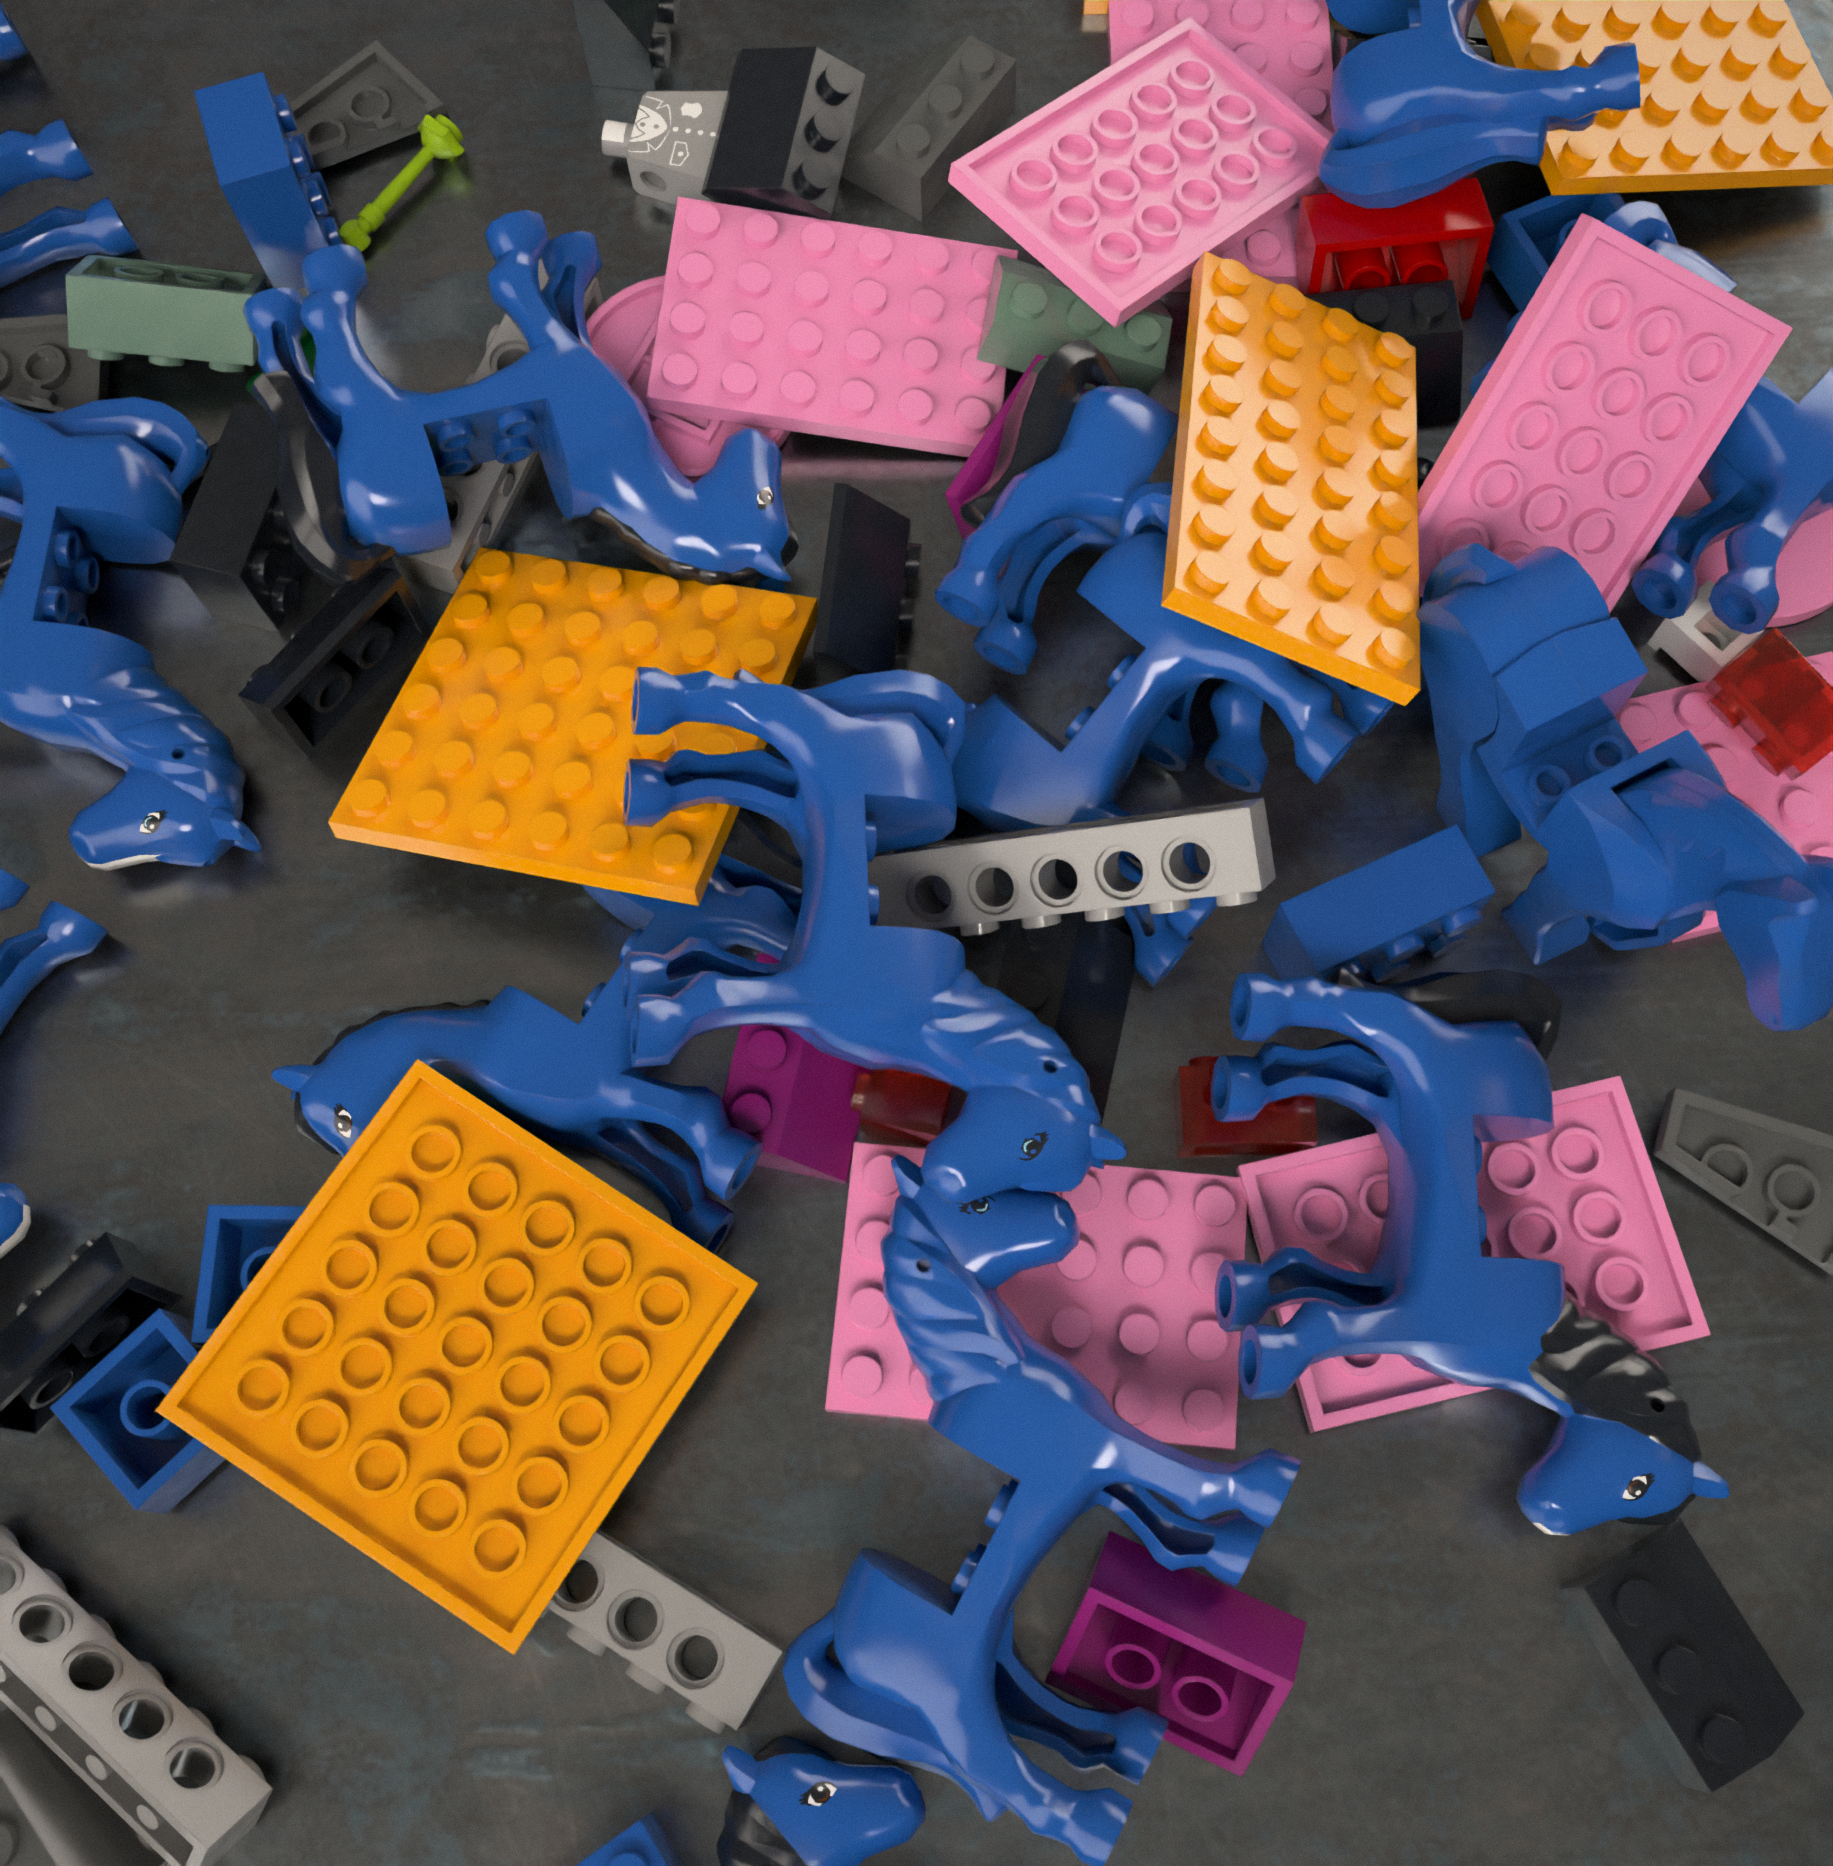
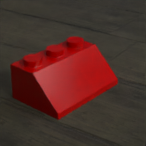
M1478 178L1462 179L1439 193L1394 208L1367 209L1347 203L1333 193L1302 196L1295 241L1298 290L1303 295L1453 280L1461 319L1471 318L1494 230V223Z

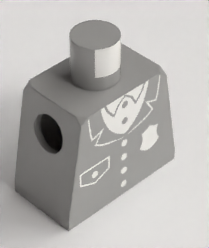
M648 91L641 97L634 124L612 120L605 121L602 131V152L606 156L627 158L633 189L640 195L677 205L678 197L715 202L702 195L701 192L728 91Z

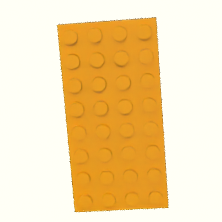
M1204 251L1192 272L1161 606L1406 706L1421 690L1420 621L1416 617L1419 610L1416 347L1409 345L1398 334L1392 332L1383 333L1357 321L1354 316L1343 309L1329 308L1303 296L1299 290L1291 285L1284 283L1276 284L1254 274L1246 266L1234 259H1222Z

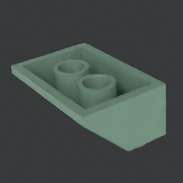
M89 254L65 275L69 348L87 349V356L90 358L121 360L124 359V353L148 355L149 363L160 366L185 365V359L209 361L210 369L221 372L245 371V365L254 366L258 359L257 340L249 330L243 307L248 298L266 290V273Z
M997 255L976 360L1025 373L1036 354L1047 357L1070 341L1087 339L1107 358L1123 387L1136 388L1149 395L1165 370L1172 317L1162 301L1156 300L1117 328H1114L1047 268ZM1088 383L1083 385V389L1089 391L1096 388Z

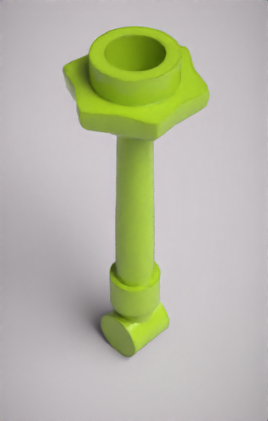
M428 114L418 125L423 148L388 184L372 204L367 203L357 215V220H349L341 226L339 234L347 245L357 247L360 252L369 246L371 238L368 234L371 231L375 232L386 220L385 215L398 202L434 157L437 159H448L453 162L463 154L465 150L460 144L464 137L452 121L440 114L435 119Z

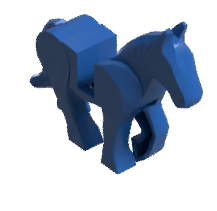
M1479 543L1464 544L1450 551L1431 572L1424 588L1422 603L1419 605V610L1416 614L1420 621V659L1430 695L1434 732L1441 767V785L1437 794L1435 810L1447 828L1455 824L1458 825L1476 858L1520 839V822L1532 837L1548 851L1547 864L1536 872L1527 889L1520 892L1515 901L1502 908L1501 911L1503 918L1532 964L1540 965L1586 943L1589 932L1613 950L1661 946L1701 925L1706 911H1716L1719 927L1735 954L1746 979V992L1750 1009L1760 1022L1768 1029L1785 1032L1802 1030L1826 1017L1833 1007V858L1800 854L1795 849V846L1768 820L1729 792L1723 777L1711 757L1689 729L1639 754L1615 716L1649 671L1618 619L1610 617L1607 604L1594 580L1574 557L1558 547L1541 546L1512 563L1503 556L1489 551Z

